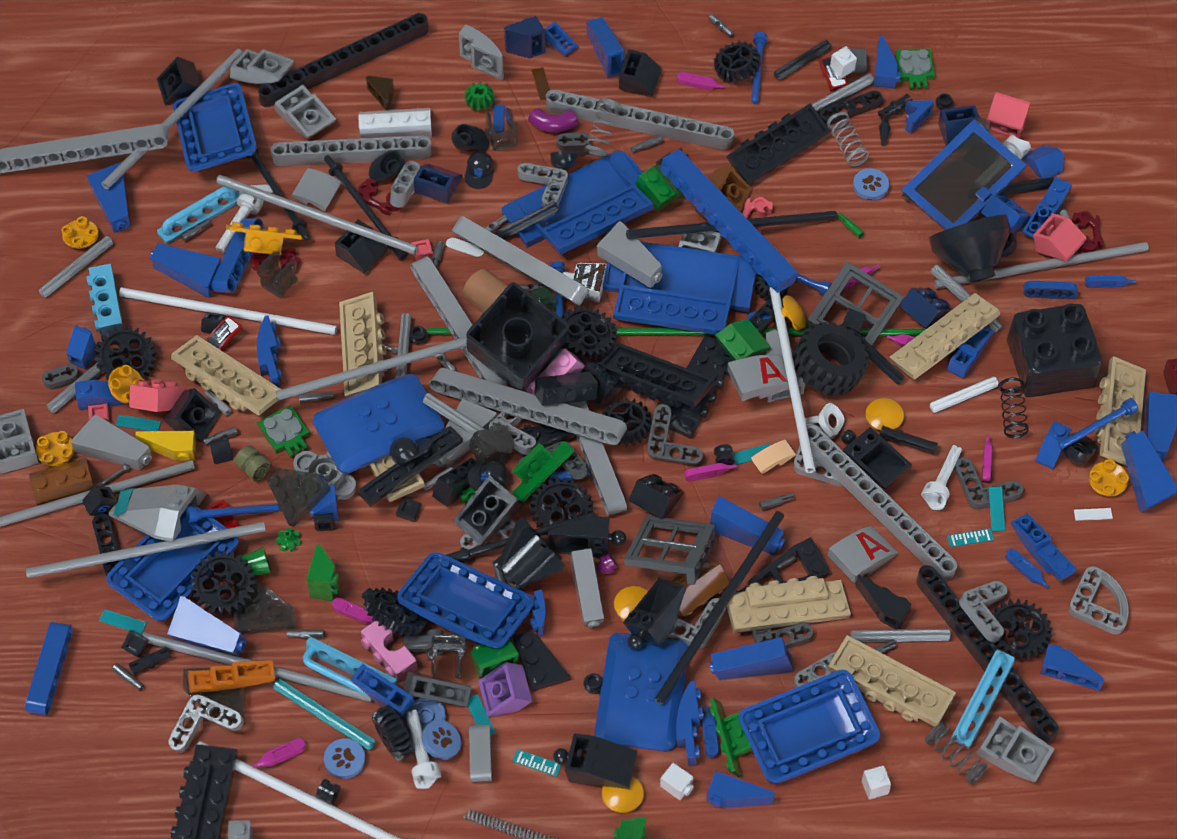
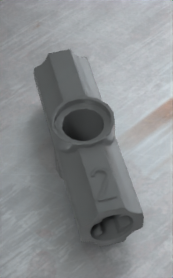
M432 629L426 633L416 634V636L410 634L408 637L405 634L404 646L409 652H426L429 655L436 656L443 654L444 651H466V637L457 633H444L442 630Z

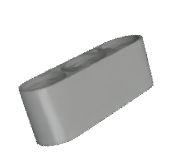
M409 161L402 168L391 187L390 203L392 206L403 207L406 205L415 190L414 177L421 167L419 163Z
M490 724L469 725L470 781H491Z

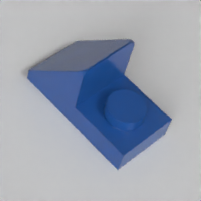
M918 100L906 102L905 113L908 116L905 120V131L911 134L932 114L934 101Z

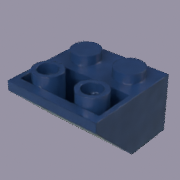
M536 15L504 27L506 53L529 59L545 53V29Z
M976 105L942 109L940 111L938 124L945 146L973 120L980 124ZM973 132L957 149L982 146V138Z
M430 163L422 165L414 177L415 192L448 203L462 178V174Z
M929 287L911 288L899 304L903 310L925 328H929L952 310L949 307L950 304L944 299H939L935 296L936 292Z

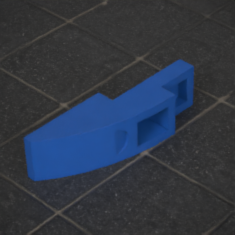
M1055 177L1022 233L1034 239V233L1052 213L1058 214L1072 188V184Z
M269 315L264 317L258 332L257 358L261 376L269 374L271 383L280 388L279 380H282L280 368L276 369L275 365L278 364L276 356H279L278 348H281L279 337L274 336V333L277 332L275 323L270 322Z
M1028 513L1011 522L1021 542L1047 574L1051 572L1061 581L1076 573V567L1051 543L1052 537Z
M690 681L682 696L676 722L678 748L686 747L688 766L696 765V757H700L699 747L694 745L693 739L697 738L696 727H700L699 719H703L702 706L698 707L697 700H701L700 688L695 687V681Z

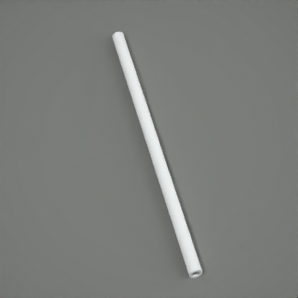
M122 287L119 291V296L229 315L262 322L264 317L269 315L270 322H274L276 325L336 335L337 326Z
M770 288L806 473H813L815 466L786 321L781 312V308H783L780 292L777 293L773 288Z
M201 741L198 742L200 745H207ZM236 759L234 770L376 839H400Z

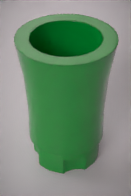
M264 547L241 556V562L244 560L248 561L246 567L252 566L253 570L250 573L255 575L271 573ZM236 576V577H234L232 580L238 579V578H239V580H240V579H242V578H241L240 576Z

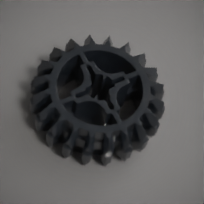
M738 40L735 44L731 42L729 46L725 44V48H720L719 53H716V58H714V69L717 76L723 82L727 81L729 84L732 82L737 84L739 81L743 83L746 79L750 81V77H755V72H759V67L761 66L760 53H758V49L752 43L748 44L746 41L741 43Z
M627 397L625 401H621L619 398L617 403L612 401L611 406H606L605 411L602 413V415L623 421L627 426V430L619 441L618 446L621 443H624L626 447L628 443L635 446L636 441L641 443L643 438L647 439L648 433H650L652 425L651 412H648L647 406H643L642 401L636 403L635 398L632 401H629Z
M385 706L373 713L372 722L390 755L398 761L409 757L414 752V744L396 711L390 706Z

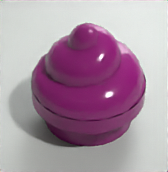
M610 554L600 557L597 572L606 574L615 572L614 569L618 566Z

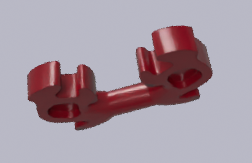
M366 179L364 183L359 185V194L364 201L377 208L383 214L390 215L389 211L395 212L400 210L401 207L391 205V192L387 194L386 202L384 203L371 198V196H375L378 193V186H376L375 180Z
M1088 211L1074 213L1071 221L1074 224L1078 222V229L1083 230L1086 226H1090L1093 232V239L1086 236V241L1077 252H1093L1096 250L1097 245L1102 249L1104 241L1100 235L1099 216L1096 215L1094 219Z
M292 248L281 250V255L253 252L251 256V267L255 271H261L262 265L268 268L269 256L285 258L281 260L280 265L281 270L285 268L287 275L295 274L300 262L298 256H296V250Z

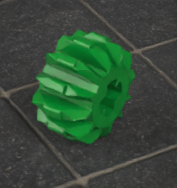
M481 82L467 86L464 94L467 106H470L471 110L477 109L478 112L480 109L486 111L487 107L492 106V102L495 99L492 87H489L487 83L482 85Z

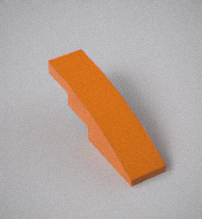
M273 661L232 662L231 666H211L210 670L188 672L190 693L236 689L275 680Z

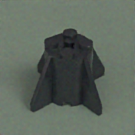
M521 517L516 522L502 554L493 562L498 570H502L506 580L519 590H522L527 584L559 573L566 567L561 561L562 557L540 537L524 517Z

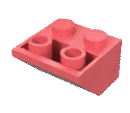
M996 92L985 129L1006 137H1010L1013 134L1020 139L1026 123L1030 102Z
M1054 213L1033 235L1035 252L1068 261L1086 241V236L1069 218Z
M152 379V382L139 380L138 384L130 385L129 407L155 412L169 411L184 392L185 386L177 385L176 381H166L163 383V379Z

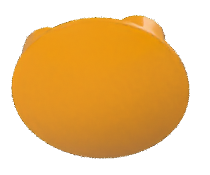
M79 217L77 220L62 227L63 241L73 248L91 246L99 236L98 227L86 217Z
M786 295L782 299L784 307L781 308L783 316L785 318L789 317L795 330L804 329L807 321L802 307L794 298Z
M123 365L111 372L108 379L109 390L118 401L130 403V385L138 384L139 380L144 379L135 369L129 365Z
M880 398L868 405L866 419L870 427L875 431L881 430L883 425L898 430L903 422L904 412L902 407L894 400Z
M65 431L52 432L39 437L36 445L38 459L43 464L52 467L67 463L75 452L70 442L72 439Z
M1111 459L1096 464L1089 473L1091 487L1097 493L1104 496L1119 495L1126 489L1129 476L1124 468Z
M630 586L622 589L616 595L614 608L623 622L648 592L646 589Z
M633 776L630 789L606 786L602 788L604 804L611 810L625 815L635 810L641 804L644 796L641 783Z

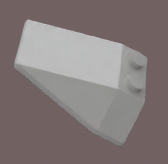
M185 485L137 488L132 490L126 512L113 516L115 504L110 510L109 516L153 538L173 542L181 531V515L190 503L198 507L206 496V492Z

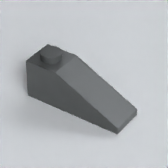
M408 671L403 690L412 696L467 707L472 687Z

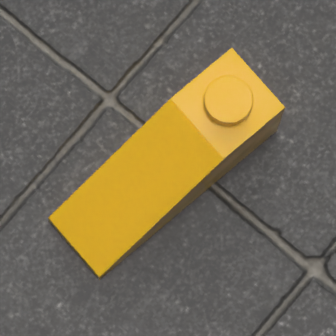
M194 431L136 432L137 440L149 446L151 451L175 461H195L196 437Z

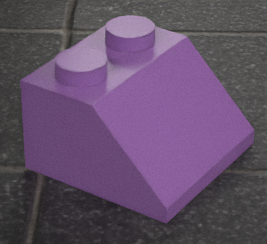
M504 662L478 681L487 717L516 712L532 702L522 665Z

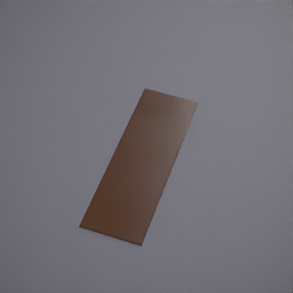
M544 68L531 69L540 100L546 99L547 92L550 91Z

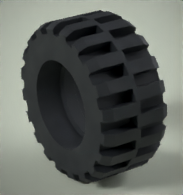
M822 322L808 328L802 335L793 353L794 366L799 378L802 377L803 382L806 385H810L814 391H821V394L825 395L830 393V396L843 395L852 391L869 365V355L866 352L865 344L861 343L862 339L854 335V331L851 329L847 330L846 326H838L833 322L828 324ZM820 352L833 356L841 365L829 362Z

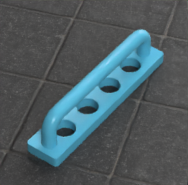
M223 186L166 219L162 227L157 230V234L168 245L179 239L180 235L187 230H191L194 226L206 220L210 221L236 206L240 194L237 190ZM220 200L228 201L225 205L218 204ZM205 209H212V212L209 214L203 213ZM195 217L197 221L190 223L188 219ZM176 226H180L182 228L178 232L172 230Z
M309 637L306 641V652L303 655V662L307 667L367 697L369 696L352 683L349 678L311 660V657L314 656L351 675H354L361 664H364L397 686V679L315 638Z
M999 650L995 651L951 737L953 738L957 735L954 742L961 745L965 743L967 748L972 746L1015 662L1013 656ZM1000 667L1003 670V673L1001 676L995 677ZM991 685L994 688V690L990 695H986V692ZM980 704H984V710L977 713ZM971 722H975V728L968 731Z

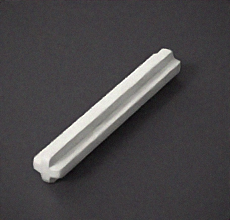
M996 377L988 378L931 402L930 409L933 413L939 412L998 387L999 382Z

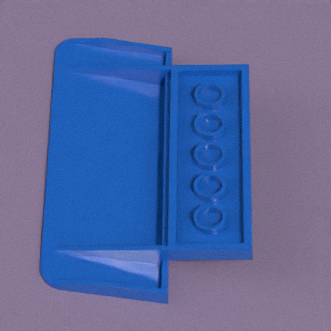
M615 151L568 174V184L558 205L559 210L516 234L527 248L546 239L560 255L610 231L619 221L624 224L654 209L653 203L635 185L639 175L643 172L624 151ZM547 185L502 207V214L507 217V222L511 224L541 208L542 196ZM554 188L551 189V191L556 192L559 191V189Z
M640 241L662 265V278L651 288L609 262L607 263L603 290L618 292L613 319L717 334L726 327L730 309L749 312L756 271L744 260L743 256Z

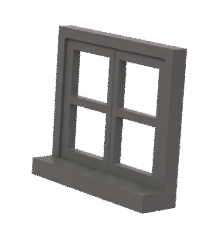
M846 262L808 318L806 326L810 328L814 324L826 322L823 318L836 301L847 309L851 308L866 315L865 320L874 326L865 340L873 345L904 297L851 263ZM851 277L869 288L857 306L840 296V293ZM872 290L890 301L878 319L860 308Z
M646 515L624 558V565L687 574V584L695 585L715 542V525L670 518L661 519ZM653 527L673 530L668 541L648 538ZM678 531L698 533L693 544L673 542ZM644 545L664 548L659 559L640 557L639 555ZM669 549L690 551L684 563L664 560Z

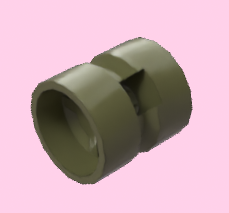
M252 445L241 449L234 460V463L242 471H245L247 476L254 482L265 477L271 468V463L260 455V452Z

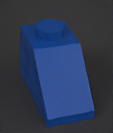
M1054 421L1043 441L1035 462L1053 470L1063 449L1059 448L1058 443L1069 437L1072 429Z
M330 485L313 497V505H309L311 517L313 515L333 514L334 522H339L335 485Z

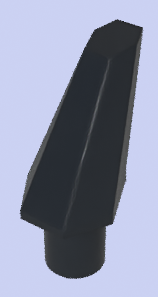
M882 119L879 125L882 146H886L891 128L887 119Z

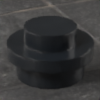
M943 93L936 98L935 104L941 110L949 109L953 106V99L949 94Z
M415 326L410 331L409 339L415 344H422L428 338V333L422 326Z
M596 673L587 675L583 681L585 690L589 693L600 692L603 678Z

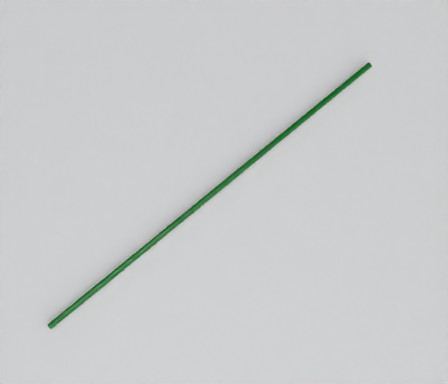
M447 327L427 328L428 335H452ZM614 328L617 329L616 335L716 336V334L677 328ZM767 328L761 335L766 336V333L777 330V328ZM787 328L788 336H802L808 328L799 331L794 328ZM860 329L859 334L867 336L871 329ZM883 329L879 336H898L901 334L918 336L926 329Z

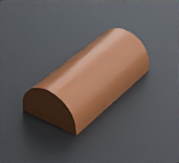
M481 269L475 272L466 282L463 289V297L484 313L508 285L489 270Z

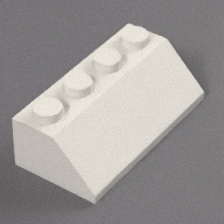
M430 108L359 112L360 139L403 136H427L432 138Z

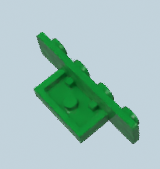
M563 441L550 454L539 443L512 470L522 481L513 492L520 499L526 501L536 488L540 487L570 457L574 449Z
M713 697L710 699L712 705L710 706V711L716 719L717 724L715 728L722 739V743H720L721 749L727 756V769L738 777L743 776L738 757L752 752V748L739 723L740 712L725 717L721 702Z

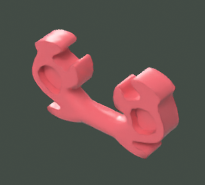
M758 197L750 203L751 198H748L742 214L748 219L750 213L756 210L757 215L764 217L766 210L769 214L772 213L773 203L763 197ZM755 227L762 234V228Z

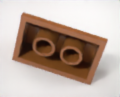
M730 165L714 170L710 181L741 212L752 188ZM695 209V211H696L706 222H708V220L706 219V217H705L702 213H700L697 209Z
M87 458L29 473L37 506L86 492L94 487Z
M706 560L695 585L687 584V574L679 573L669 580L686 587L678 615L681 616L692 614L695 608L706 604L709 598L715 594L723 592L730 583L721 564Z

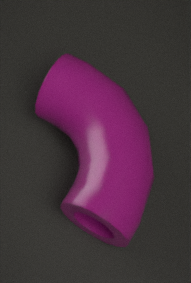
M536 108L528 117V122L533 126L551 133L564 132L578 125L577 117L571 110H567L559 115H551L545 113L540 108Z

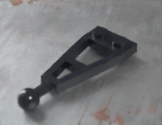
M812 537L791 547L747 582V587L759 581L769 572L774 581L787 583V581L783 582L776 567L795 552L808 575L797 578L799 581H805L810 576L820 578L830 571ZM747 587L739 591L737 590L735 593L745 592Z

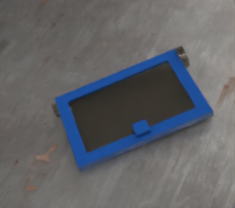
M978 116L901 189L903 193L901 196L907 203L914 202L944 230L970 222L983 210L992 195H998L1027 165L988 132L991 129L990 125L982 117Z

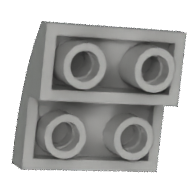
M307 168L291 196L305 205L309 202L325 211L341 182L326 173Z

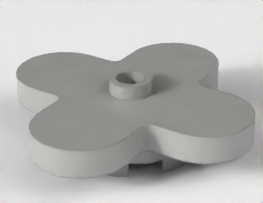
M304 451L295 456L293 460L294 470L296 474L304 478L297 488L298 497L302 503L313 505V497L330 485H335L337 499L346 500L355 494V479L350 474L342 473L337 469L328 451L325 455L320 456L310 451Z

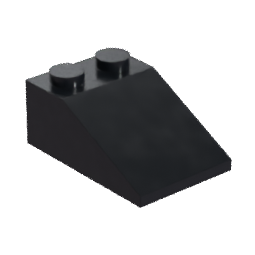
M489 475L453 522L482 546L517 514L525 502L500 480Z

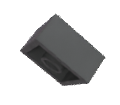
M849 49L857 58L855 70L851 73H866L867 49Z

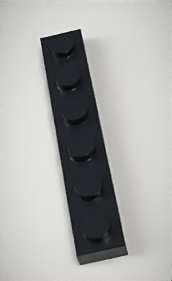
M451 426L447 427L431 439L432 447L426 453L406 463L394 464L358 490L359 496L370 507L460 445L463 442L462 437Z

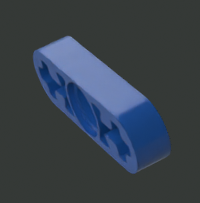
M1027 281L1023 285L1024 295L1029 298L1074 299L1078 296L1077 284L1073 282Z

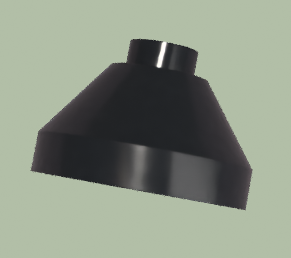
M1006 214L996 215L949 228L932 235L928 239L933 254L960 274H968L970 283H975L996 276L993 267L999 264L1011 227Z

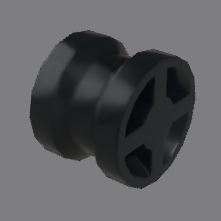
M723 444L714 448V455L717 457L715 459L716 464L733 465L735 463L734 456L732 455L733 447L731 445Z
M324 779L318 787L316 798L325 799L327 803L332 805L340 794L341 786L338 784L333 785L330 783V780Z

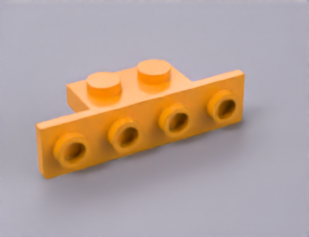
M232 222V225L226 224V229L230 231L246 232L243 250L249 252L281 255L283 237L302 238L300 234L296 233L297 230L286 229L284 232L279 231L277 227L261 229L260 225L250 224V227H244L243 223Z

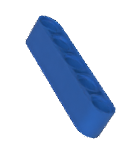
M259 218L242 219L240 221L244 227H250V224L260 225L261 229H264L263 222ZM235 231L212 280V288L215 292H234L253 254V252L243 250L246 232Z
M50 622L26 699L25 711L27 713L48 715L72 636V625Z

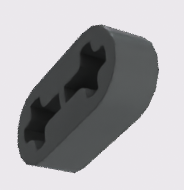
M586 133L560 134L556 140L557 148L560 151H584L590 136Z
M67 364L45 372L42 380L44 386L52 390L72 384L79 378V373L75 365Z

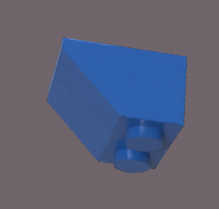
M993 194L981 211L985 218L1006 214L1012 234L1017 233L1024 227L1032 216L1006 195Z

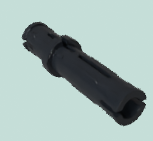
M883 425L880 431L882 438L894 441L895 444L899 445L900 443L935 454L938 445L937 442L904 433L901 429L898 431Z

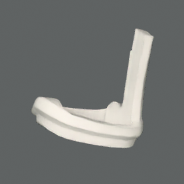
M828 403L823 407L818 416L805 418L806 425L819 422L825 434L830 439H833L844 424V416L836 405ZM830 414L836 417L837 425L835 428L829 425L828 417Z

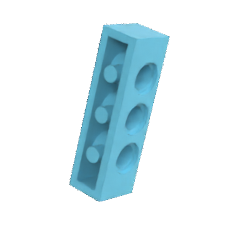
M111 264L90 267V275L86 276L88 286H92V290L89 291L91 302H95V305H92L93 315L97 316L98 319L94 321L96 331H100L101 336L106 337L107 330L114 333V327L120 331L123 325Z

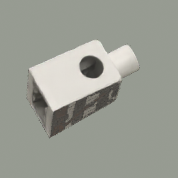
M578 263L574 273L563 272L564 275L590 290L585 299L600 303L606 264Z

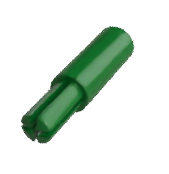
M838 213L837 218L858 238L864 235V231L854 222L846 218L842 213Z

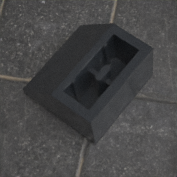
M628 49L619 74V89L653 96L662 68L646 53Z
M359 219L355 222V224L374 230ZM346 231L335 242L336 256L364 274L388 251V247L385 244L350 231Z
M649 474L636 481L628 501L662 519L670 514L684 491L680 490L679 486L674 483L663 481L662 477L657 474Z

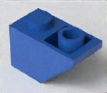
M76 325L66 353L70 363L86 370L95 356H97L95 353L96 344L93 334L88 328Z

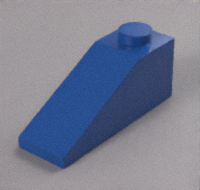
M879 35L874 87L895 89L896 82L900 80V72L897 71L898 64L886 40L882 35Z
M89 380L75 382V393L79 410H88V406L108 404V407L130 404L118 401L111 394L107 381Z
M1048 644L1040 674L1100 691L1104 682L1102 676L1071 651L1059 645Z
M361 664L350 679L352 683L381 707H392L401 720H403L406 713L414 705L412 695L364 664Z
M715 771L707 792L706 801L715 807L722 806L724 808L773 804L775 792Z

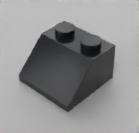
M178 56L156 78L165 105H171L177 100L189 97L201 85L194 62Z
M193 388L184 390L173 408L164 418V421L175 431H194L196 441L202 442L222 412L199 391Z

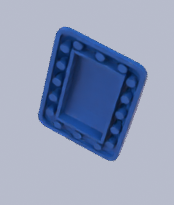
M233 83L207 91L176 122L186 166L190 171H199L253 154L257 149L244 95L239 84ZM188 97L177 100L173 104V110L175 111Z
M413 374L404 375L361 391L317 412L313 416L314 426L337 469L345 474L390 456V446L398 438L406 437L414 441L421 438L430 439L444 430V423L438 412L423 403V398L427 392L419 378Z
M190 503V504L188 505V507H196V508H198V507H197L196 505H194L193 503ZM185 510L180 517L181 531L175 539L227 528L212 517L201 518L197 522L188 523ZM146 535L135 547L166 540ZM238 537L123 559L107 574V583L157 621H164L176 611L180 596L189 599L194 594L190 588L195 585H191L190 580L196 578L191 573L198 572L195 569V565L202 566L200 559L202 558L207 561V554H210L212 558L215 557V551L218 552L219 556H222L224 550L226 555L229 556L239 544ZM207 566V574H204V576H208L209 579L213 574L209 570V566Z
M439 552L430 553L397 595L399 603L413 612L452 632L492 648H502L505 646L534 606V598L531 595Z
M615 633L610 637L607 648L595 736L631 748L661 752L672 751L677 742L676 722L678 708L684 691L686 670L663 705L658 704L654 699L688 648V645L681 640L666 639L661 646L643 641V646L639 650H632L627 644V640L632 634Z
M847 670L836 671L743 709L739 714V723L765 779L772 784L792 779L875 744L880 736L879 729L852 674Z

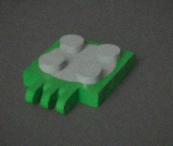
M930 48L895 51V58L898 64L897 71L900 72L899 81H908L909 89L914 88V83L916 84V89H920V83L923 84V89L927 88V80H934L935 77Z
M291 405L257 422L259 429L276 454L285 450L291 458L294 456L292 449L297 454L301 453L298 446H301L304 451L308 449L303 440L310 436L309 431Z

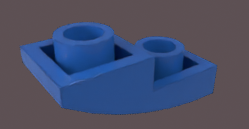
M542 589L534 591L533 618L530 619L533 631L537 630L539 637L543 636L546 618Z

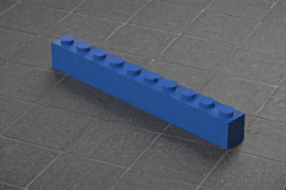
M680 149L663 157L660 167L663 175L668 177L673 185L684 194L685 198L706 217L708 222L743 256L744 260L755 269L757 274L763 277L771 288L779 293L794 284L798 272Z

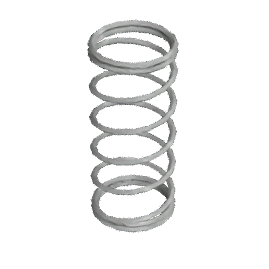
M600 99V104L609 108L621 109L622 107L620 103L614 100ZM598 104L602 111L597 112L595 115L600 120L592 123L598 130H591L589 132L595 139H588V145L584 149L598 156H606L607 151L592 146L588 141L595 140L610 144L608 141L595 137L591 132L599 131L613 135L611 132L598 128L594 123L603 122L616 126L614 123L601 119L597 114L606 113L618 117V115L604 110Z
M846 112L836 113L829 118L827 125L832 130L833 136L836 137L840 150L844 152L843 155L847 159L848 165L858 166L867 160L869 153L866 148H860L863 142L857 140L859 134L853 133L855 127L850 126L852 121L849 119V115ZM839 115L847 116V119L839 121L835 126H830L831 120ZM848 120L850 121L849 125L845 128L834 130L844 126L848 122ZM850 127L854 129L849 135L838 137L843 130ZM834 131H840L838 135L835 136ZM857 135L856 140L853 142L842 144L847 137ZM838 138H844L841 143L838 142ZM861 142L857 149L846 151L851 144ZM841 145H848L845 150L841 148ZM845 152H847V153L852 152V153L849 155V157H846V155H845ZM864 152L861 156L851 159L853 155ZM865 153H867L866 157L860 162L854 164L849 163V160L861 158L862 156H864Z

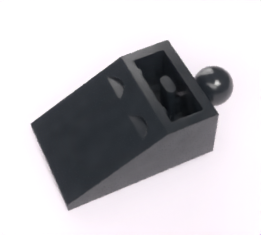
M871 427L857 438L852 430H845L841 434L842 442L848 445L843 449V452L883 489L887 488L912 466L905 457Z
M588 516L549 530L548 544L558 554L571 555L573 551L591 549L592 556L600 558L603 555H608L609 541L616 546H621L626 542V534L621 530H616L612 534L609 533L610 517Z
M658 578L623 622L632 634L627 640L630 649L639 650L643 646V641L657 646L663 644L673 631L686 591L685 585Z
M574 733L570 751L568 752L564 748L555 750L553 760L559 765L566 764L565 772L569 782L630 789L638 752L635 749L596 736Z

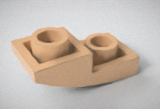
M782 440L752 456L751 459L763 475L777 464L782 466L796 456L788 442Z

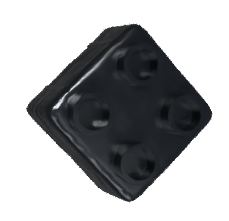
M512 282L467 331V351L514 389L524 391L565 346L569 325L517 283Z
M1071 303L1052 308L1031 309L1014 315L1007 337V344L1018 377L1024 382L1022 389L1025 391V397L1044 396L1089 389L1096 386L1102 358L1089 318L1082 304Z

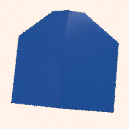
M1040 146L1026 153L1023 157L1024 161L1040 179L1054 177L1063 172V153L1057 147Z

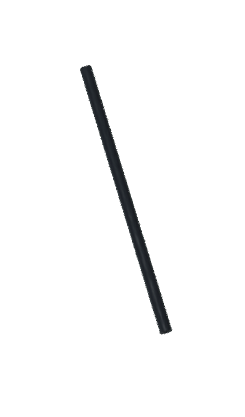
M826 211L750 218L747 220L754 227L836 220L837 212ZM707 222L626 230L627 239L718 230Z
M780 511L775 512L654 700L658 704H664L783 520L784 514Z

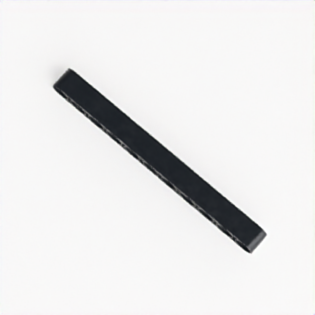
M423 13L414 14L286 73L279 81L261 85L258 88L260 104L263 107L274 106L275 102L302 85L308 90L428 33L427 16Z
M930 565L922 566L918 572L917 586L985 672L998 648L993 642L987 640L961 608L957 596L935 568ZM970 637H976L978 640H973ZM982 652H987L990 655H984ZM1012 667L1000 692L1030 731L1048 745L1052 744L1059 730L1057 723ZM1003 670L997 671L995 677L1001 676ZM1006 683H1011L1014 687L1008 686ZM1019 699H1025L1027 702H1021ZM1032 714H1035V715H1037L1039 718H1034V717H1032L1031 715H1032ZM1044 730H1048L1052 734H1046Z

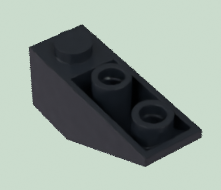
M471 457L437 478L432 497L446 507L460 498L462 491L470 487L467 480L468 472L473 467L482 464Z
M859 575L856 588L876 616L884 624L899 630L910 613L912 603L904 597L891 593L888 588L878 586L871 579Z

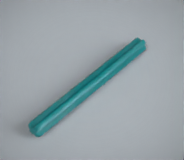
M282 679L275 681L273 688L348 738L358 742L365 749L371 750L374 747L376 741Z

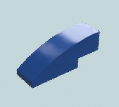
M984 327L961 344L957 352L950 359L947 370L964 378L983 352L994 331Z

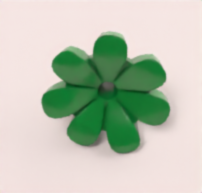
M287 528L286 531L280 530L275 543L277 545L281 544L280 550L283 552L286 551L287 547L289 551H294L295 545H301V540L298 538L300 533L297 530L293 532L292 528Z

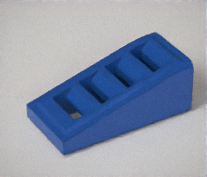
M556 21L545 28V41L564 56L578 48V45ZM567 45H570L571 47L567 50L564 48Z

